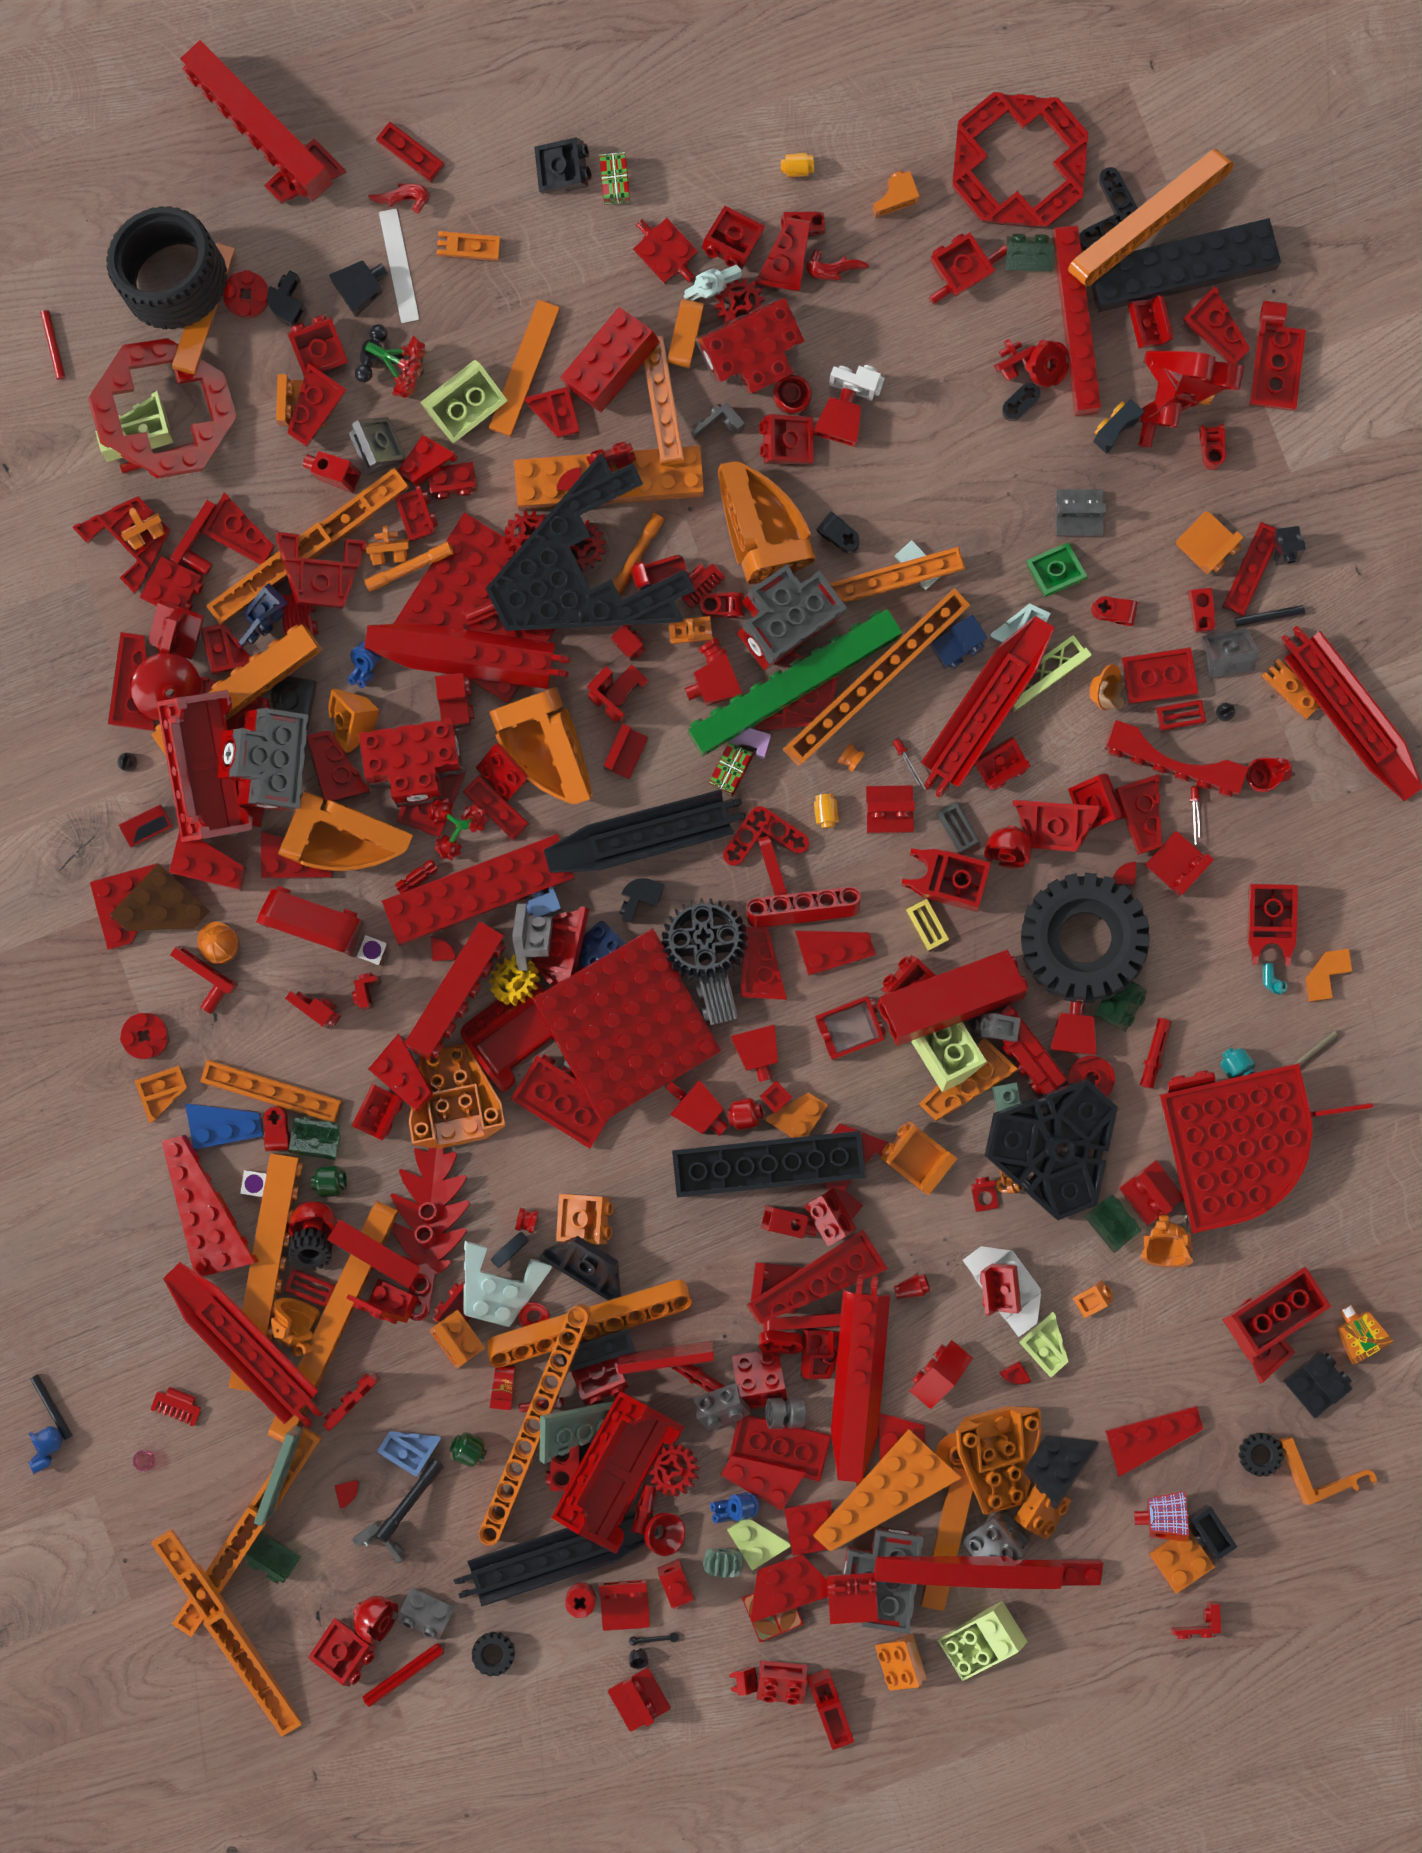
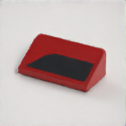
M162 805L151 808L118 825L130 847L173 827Z

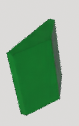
M1068 542L1026 560L1034 582L1044 597L1088 579Z

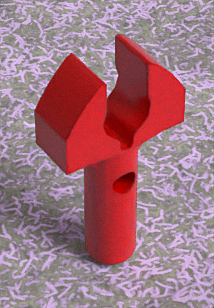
M558 1397L554 1408L564 1406L563 1397ZM547 1399L538 1401L541 1407H549ZM531 1402L520 1403L519 1411L521 1413L528 1412Z

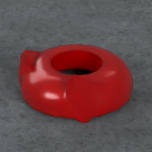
M528 1301L519 1312V1322L522 1327L548 1320L550 1313L541 1303ZM537 1310L541 1317L537 1321H531L527 1317L528 1312Z

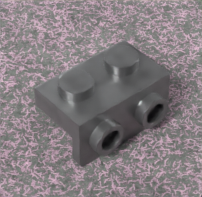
M736 1383L693 1399L697 1420L707 1430L718 1429L724 1424L739 1421L751 1414L749 1405L740 1397Z
M411 1587L399 1612L397 1621L408 1629L414 1628L421 1631L429 1639L440 1640L454 1607Z

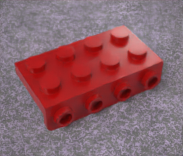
M543 1054L540 1057L537 1055L510 1100L591 1149L609 1119L604 1122L599 1121L578 1081L573 1078L574 1074L565 1066L560 1070L554 1066L556 1061L549 1056Z

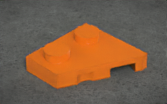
M180 1065L134 1080L149 1123H152L188 1087Z
M808 1092L784 1106L778 1112L767 1116L765 1121L791 1138L808 1136L828 1105Z

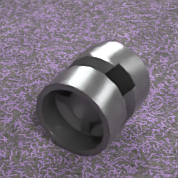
M789 1397L786 1401L783 1398H768L765 1408L768 1428L782 1429L785 1425L788 1428H803L806 1419L803 1398Z

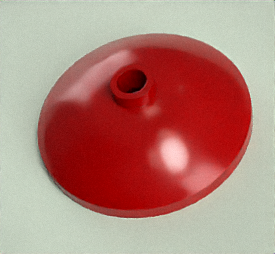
M159 653L147 658L138 666L133 674L130 690L133 702L139 711L153 720L160 721L156 702L198 695L201 682L196 668L188 659L175 653ZM173 689L172 694L166 695L167 690Z

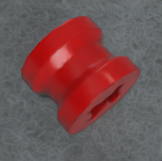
M718 637L708 641L698 649L700 654H704L706 657L705 662L707 664L725 653L727 655V651L719 645L720 640Z
M520 1207L515 1230L520 1231L523 1229L527 1230L530 1234H534L539 1212H528L525 1208Z

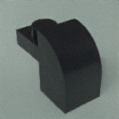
M289 270L287 275L284 274L278 283V290L270 286L267 293L268 304L274 316L290 327L298 323L305 310L302 302L291 297L300 282L298 274Z
M647 878L635 879L628 883L621 893L622 896L629 898L628 902H623L620 914L623 915L622 920L632 924L639 902L657 908L665 885Z

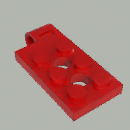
M1266 300L1262 302L1249 401L1251 406L1290 411L1297 409L1306 330L1283 327L1286 320L1287 303ZM1275 356L1282 357L1284 366L1280 368L1275 367L1272 363V358ZM1278 379L1282 384L1281 389L1273 390L1269 385L1270 380Z

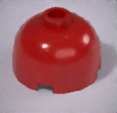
M1009 825L995 830L989 836L984 856L990 862L993 859L1000 861L998 866L1011 869L1023 868L1025 863L1028 865L1030 863L1032 844L1030 838L1016 826Z
M315 1201L305 1202L293 1211L289 1223L290 1236L295 1235L297 1231L301 1233L302 1229H306L309 1232L310 1228L314 1229L313 1232L321 1230V1234L327 1233L329 1236L337 1224L336 1217L332 1209L323 1203Z
M371 1596L363 1602H359L353 1611L354 1629L357 1635L373 1646L376 1645V1640L381 1642L395 1623V1620L391 1618L394 1612L398 1614V1604L383 1596Z

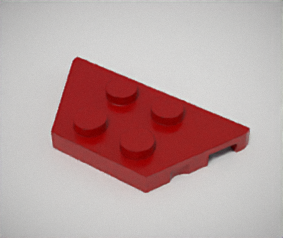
M1028 800L1012 801L1020 816L1021 826L1030 838L1032 848L1079 851L1102 810V806Z
M580 907L579 910L570 913L564 912L552 918L553 927L549 956L532 957L531 960L539 970L538 973L543 975L544 979L550 984L555 985L576 973L590 908Z
M803 1555L757 1569L750 1620L753 1623L828 1597L827 1579Z

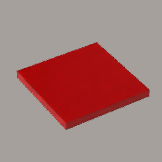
M712 1341L636 1351L618 1357V1374L713 1361Z

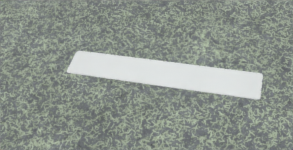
M397 209L381 211L379 216L401 323L419 320L398 212Z

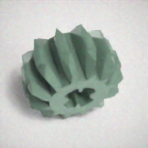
M714 1547L713 1549H708L703 1559L704 1572L710 1576L737 1577L742 1571L743 1554L730 1548Z

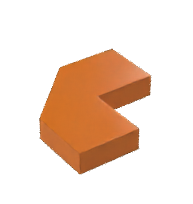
M1349 949L1328 951L1322 954L1319 961L1305 978L1308 1002L1333 998L1329 975L1352 972Z

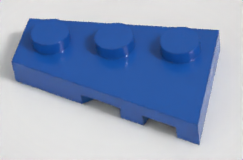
M185 1104L194 1150L264 1136L260 1113Z

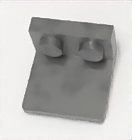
M1007 1509L995 1512L989 1521L961 1540L972 1556H1010L1013 1560H1018L1024 1556L1033 1544L1018 1523L1013 1520L1014 1518Z

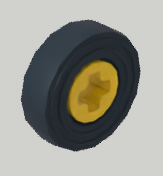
M522 1232L515 1235L491 1258L493 1264L498 1268L503 1266L528 1243V1238Z

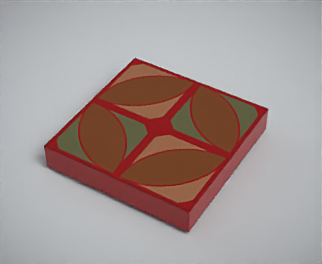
M754 1592L742 1597L749 1618L752 1611ZM797 1608L752 1623L759 1642L804 1625Z

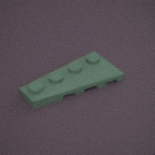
M614 1401L540 1416V1462L546 1464L552 1461L551 1458L557 1455L562 1456L570 1452L569 1449L577 1445L583 1446L589 1443L590 1439L594 1438Z

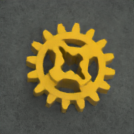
M512 955L510 961L505 957L504 964L497 963L496 966L499 969L491 972L495 977L489 980V983L493 985L490 990L505 1005L511 1002L514 1006H517L518 1000L525 1003L527 995L531 998L533 997L532 989H538L535 982L540 981V978L536 975L539 970L529 959L526 973L522 970L518 971L516 955Z

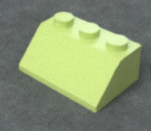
M474 360L420 403L448 439L455 443L508 400L483 366Z
M963 1022L911 1041L942 1092L964 1082L987 1062Z

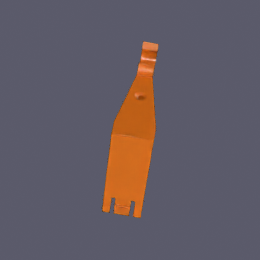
M1286 1436L1278 1440L1281 1444L1280 1447L1283 1448L1284 1457L1303 1504L1311 1505L1349 1487L1358 1491L1357 1480L1365 1475L1369 1476L1370 1482L1377 1483L1374 1472L1361 1470L1313 1489L1293 1437L1288 1438Z

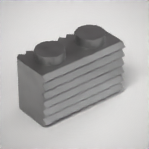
M722 974L718 975V982L714 977H710L709 983L706 982L705 978H702L700 985H696L699 999L704 998L706 1007L702 1008L705 1022L710 1021L711 1025L738 1019L728 975L727 978Z

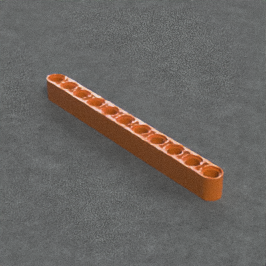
M376 1201L361 1232L384 1245L399 1211ZM352 1254L349 1256L309 1342L312 1352L303 1355L297 1368L316 1388H318L354 1311V1302L346 1298L348 1294L360 1298L373 1270L372 1266ZM304 1405L300 1411L306 1414L308 1406ZM294 1415L286 1424H283L275 1416L269 1428L268 1436L283 1443L286 1433L295 1425L300 1427L301 1421Z
M578 1303L574 1305L566 1315L479 1530V1539L484 1545L491 1546L497 1543L507 1526L540 1444V1429H533L530 1426V1420L536 1419L540 1423V1416L552 1414L591 1318V1309L586 1304ZM575 1310H580L584 1313V1321L575 1319ZM566 1332H572L575 1335L576 1341L574 1343H570L565 1339ZM563 1354L567 1359V1363L564 1365L559 1364L556 1360V1355ZM547 1377H556L558 1385L551 1386L547 1381ZM539 1398H546L549 1401V1407H541L538 1402ZM521 1441L529 1442L532 1447L531 1451L523 1450ZM512 1463H519L523 1471L521 1473L515 1472L512 1468ZM505 1484L511 1485L514 1489V1494H507L503 1486ZM495 1506H501L505 1510V1515L499 1516L496 1514ZM486 1528H493L496 1531V1537L488 1536Z

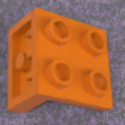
M277 374L276 422L279 426H289L299 397L301 384L303 383V380H289L287 374Z

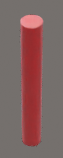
M45 310L40 312L56 380H61L65 378V373L50 311Z

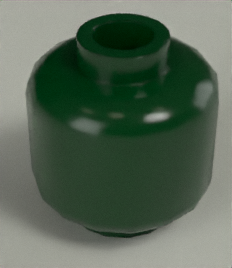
M336 1165L318 1168L315 1176L311 1177L312 1190H316L322 1198L341 1195L343 1190L347 1188L345 1171H342Z
M467 1432L456 1435L450 1446L453 1460L467 1467H473L477 1462L482 1463L487 1453V1450L484 1449V1441Z

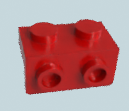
M1158 295L1149 300L1132 301L1128 304L1138 349L1162 346L1173 340V329L1170 325L1167 305L1163 295Z
M420 486L415 487L416 490L395 497L410 542L435 534L434 527L438 526L434 512L429 513L427 505L431 504L427 491L422 492Z
M1013 737L981 755L975 763V767L983 782L991 790L1004 786L1007 780L1024 774L1026 769L1031 767Z
M372 972L358 975L359 979L353 981L355 991H352L354 1004L362 1010L373 1009L368 985L381 983V978L377 975L375 976Z
M371 1084L352 1127L383 1141L384 1137H387L392 1129L391 1123L395 1115H398L401 1111L403 1099L392 1092Z
M992 1263L983 1269L980 1275V1283L983 1289L982 1304L985 1307V1315L991 1316L995 1312L1018 1314L1022 1311L1017 1266Z

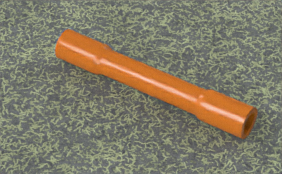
M653 513L637 544L620 573L616 575L613 581L620 596L629 583L632 575V566L640 562L652 539L655 538L665 521L662 516Z
M449 541L396 567L364 579L365 585L369 592H372L421 567L453 555V548Z

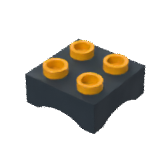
M1132 399L1126 404L1122 401L1113 410L1110 416L1111 419L1105 418L1098 425L1097 430L1094 432L1096 437L1093 442L1107 454L1113 448L1118 435L1122 431L1133 427L1139 421V417L1144 411Z

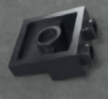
M575 137L534 147L540 193L544 194L563 189L571 191L588 187V180H591L592 174L589 166H586V157H589V149L584 141Z
M1320 1351L1283 1381L1314 1419L1352 1390V1387L1349 1385L1352 1380L1344 1371L1339 1373L1334 1365L1337 1363L1329 1353L1324 1355Z

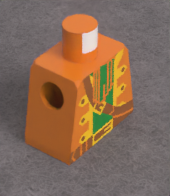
M1352 1304L1340 1310L1346 1322L1338 1326L1337 1330L1351 1364L1355 1365L1393 1343L1392 1338L1370 1312L1364 1311L1358 1315Z

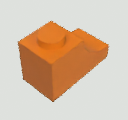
M898 171L893 173L891 178H888V191L882 199L873 203L872 212L874 217L878 218L919 202L920 196L910 171L905 173L904 171Z

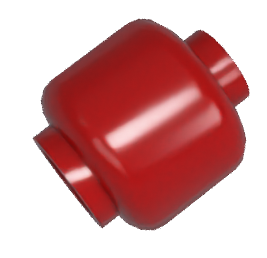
M752 1098L733 1101L730 1108L727 1109V1116L731 1127H735L739 1131L758 1127L760 1118L764 1117L761 1104H757Z

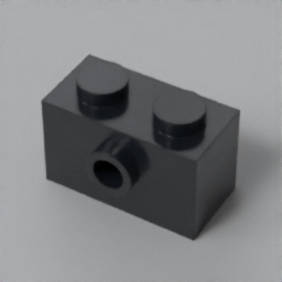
M1205 1505L1188 1517L1190 1524L1197 1533L1194 1535L1195 1539L1201 1547L1206 1546L1214 1559L1219 1560L1237 1548V1545L1211 1506Z

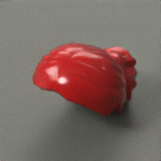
M1258 758L1248 765L1246 779L1252 789L1257 792L1266 793L1276 788L1281 782L1291 778L1292 764L1285 758Z

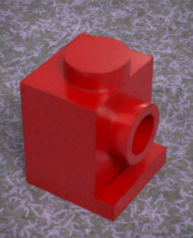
M623 625L610 639L629 660L633 657L638 659L646 651L641 643L643 638L635 630L632 632L629 630L631 625Z

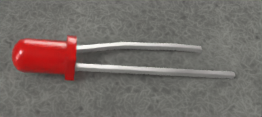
M895 739L893 745L898 752L897 755H903L918 785L921 783L925 790V786L906 755L908 749L905 748L900 739Z
M1192 786L1190 788L1191 799H1189V802H1193L1195 844H1197L1195 802L1200 837L1198 802L1201 799L1199 798V787Z

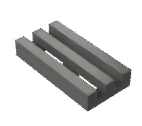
M958 802L936 813L959 854L980 843ZM955 809L973 840L969 843L951 810ZM947 813L965 846L962 847L944 814Z

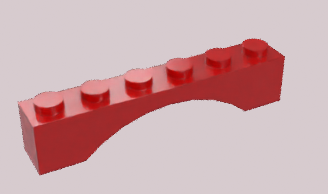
M1118 720L1113 722L1104 749L1109 750L1108 754L1111 756L1122 758L1123 755L1131 758L1130 762L1136 765L1144 766V763L1153 766L1152 770L1158 773L1166 774V771L1175 774L1174 778L1188 782V779L1197 782V786L1206 790H1210V787L1219 790L1220 795L1229 798L1240 793L1249 768L1227 759L1206 765H1192L1175 761L1153 748L1144 738L1138 727Z

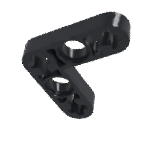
M1107 167L1102 170L1099 176V184L1115 215L1081 232L1079 237L1081 249L1083 250L1091 246L1089 242H1084L1087 234L1089 237H1093L1097 234L1096 229L1099 230L1100 236L1094 238L1092 242L1094 244L1100 237L1105 235L1103 227L1106 224L1116 226L1128 214L1130 215L1138 209L1121 174L1114 167ZM1106 174H1108L1110 177H1115L1113 180V184L1116 189H1114L1111 193L1109 192L1110 190H1112V185L1110 181H1104L1106 178ZM1118 193L1123 194L1126 197V203L1123 205L1116 204L1113 199L1114 195Z

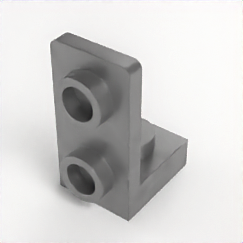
M727 402L722 406L718 404L710 411L711 416L705 421L700 419L693 425L691 436L695 440L722 416L724 418L722 420L724 425L730 431L734 429L737 434L745 428V422Z
M1000 1014L979 1015L974 1017L971 1022L972 1037L995 1038L1017 1042L1020 1018Z
M376 1520L352 1539L357 1547L361 1544L366 1547L377 1539L374 1534L383 1522L380 1524ZM389 1538L384 1544L400 1564L405 1559L403 1557L405 1552L398 1542L393 1543Z

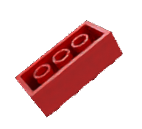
M618 307L561 375L560 379L571 392L602 413L658 346L660 341L653 330Z
M1305 1266L1283 1278L1222 1320L1246 1358L1251 1359L1259 1356L1331 1308V1305Z

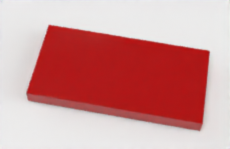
M748 1415L737 1421L728 1459L733 1453L758 1458L768 1463H780L795 1469L802 1468L806 1469L803 1478L820 1482L831 1435L805 1428H788L787 1425L782 1429H769L766 1418Z

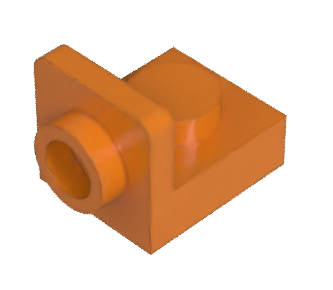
M1103 1280L1073 1297L1084 1318L1102 1310L1114 1300L1112 1290L1107 1284H1104Z

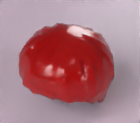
M791 374L776 383L773 388V401L776 403V407L783 413L788 415L800 414L810 405L813 394L811 391L812 387L805 378L800 375Z

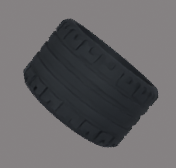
M172 206L153 207L132 216L114 234L109 244L110 247L107 250L106 262L108 264L106 267L108 275L126 305L140 321L145 322L149 326L152 325L154 328L165 330L184 328L206 317L215 308L216 304L219 303L224 293L223 290L226 287L227 268L225 260L205 226L195 215L190 214L186 210H181V208H172ZM177 244L188 245L198 249L197 261L192 272L177 286L161 292H146L137 288V277L142 265L157 251Z

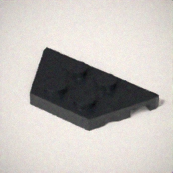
M576 1236L545 1249L540 1255V1259L609 1301L621 1297L618 1260L581 1237Z
M1047 1435L1025 1466L1024 1473L1030 1481L1036 1484V1488L1041 1494L1045 1493L1051 1500L1050 1505L1057 1509L1097 1450L1099 1442Z

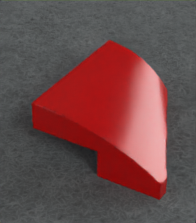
M803 1329L800 1376L807 1379H830L837 1362L840 1330Z

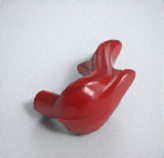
M398 183L399 188L390 192L368 195L373 202L389 204L390 207L403 200H415L416 202L412 210L418 214L430 198V193L424 186Z
M818 249L813 251L806 263V270L810 276L827 280H841L840 273L852 269L869 268L866 262L857 259H846L845 255L835 263L825 264L819 262L822 252Z

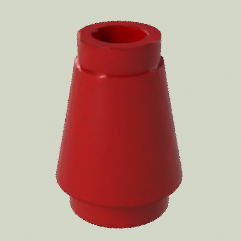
M918 1273L898 1285H894V1291L897 1299L925 1296V1293L930 1292V1286L926 1275H919Z

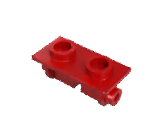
M619 442L614 444L612 449L606 451L598 449L591 452V456L586 457L588 464H592L598 455L603 454L610 470L613 471L610 462L615 461L616 467L619 469L632 464L633 461H636L634 451L629 453V451L633 450L631 443Z

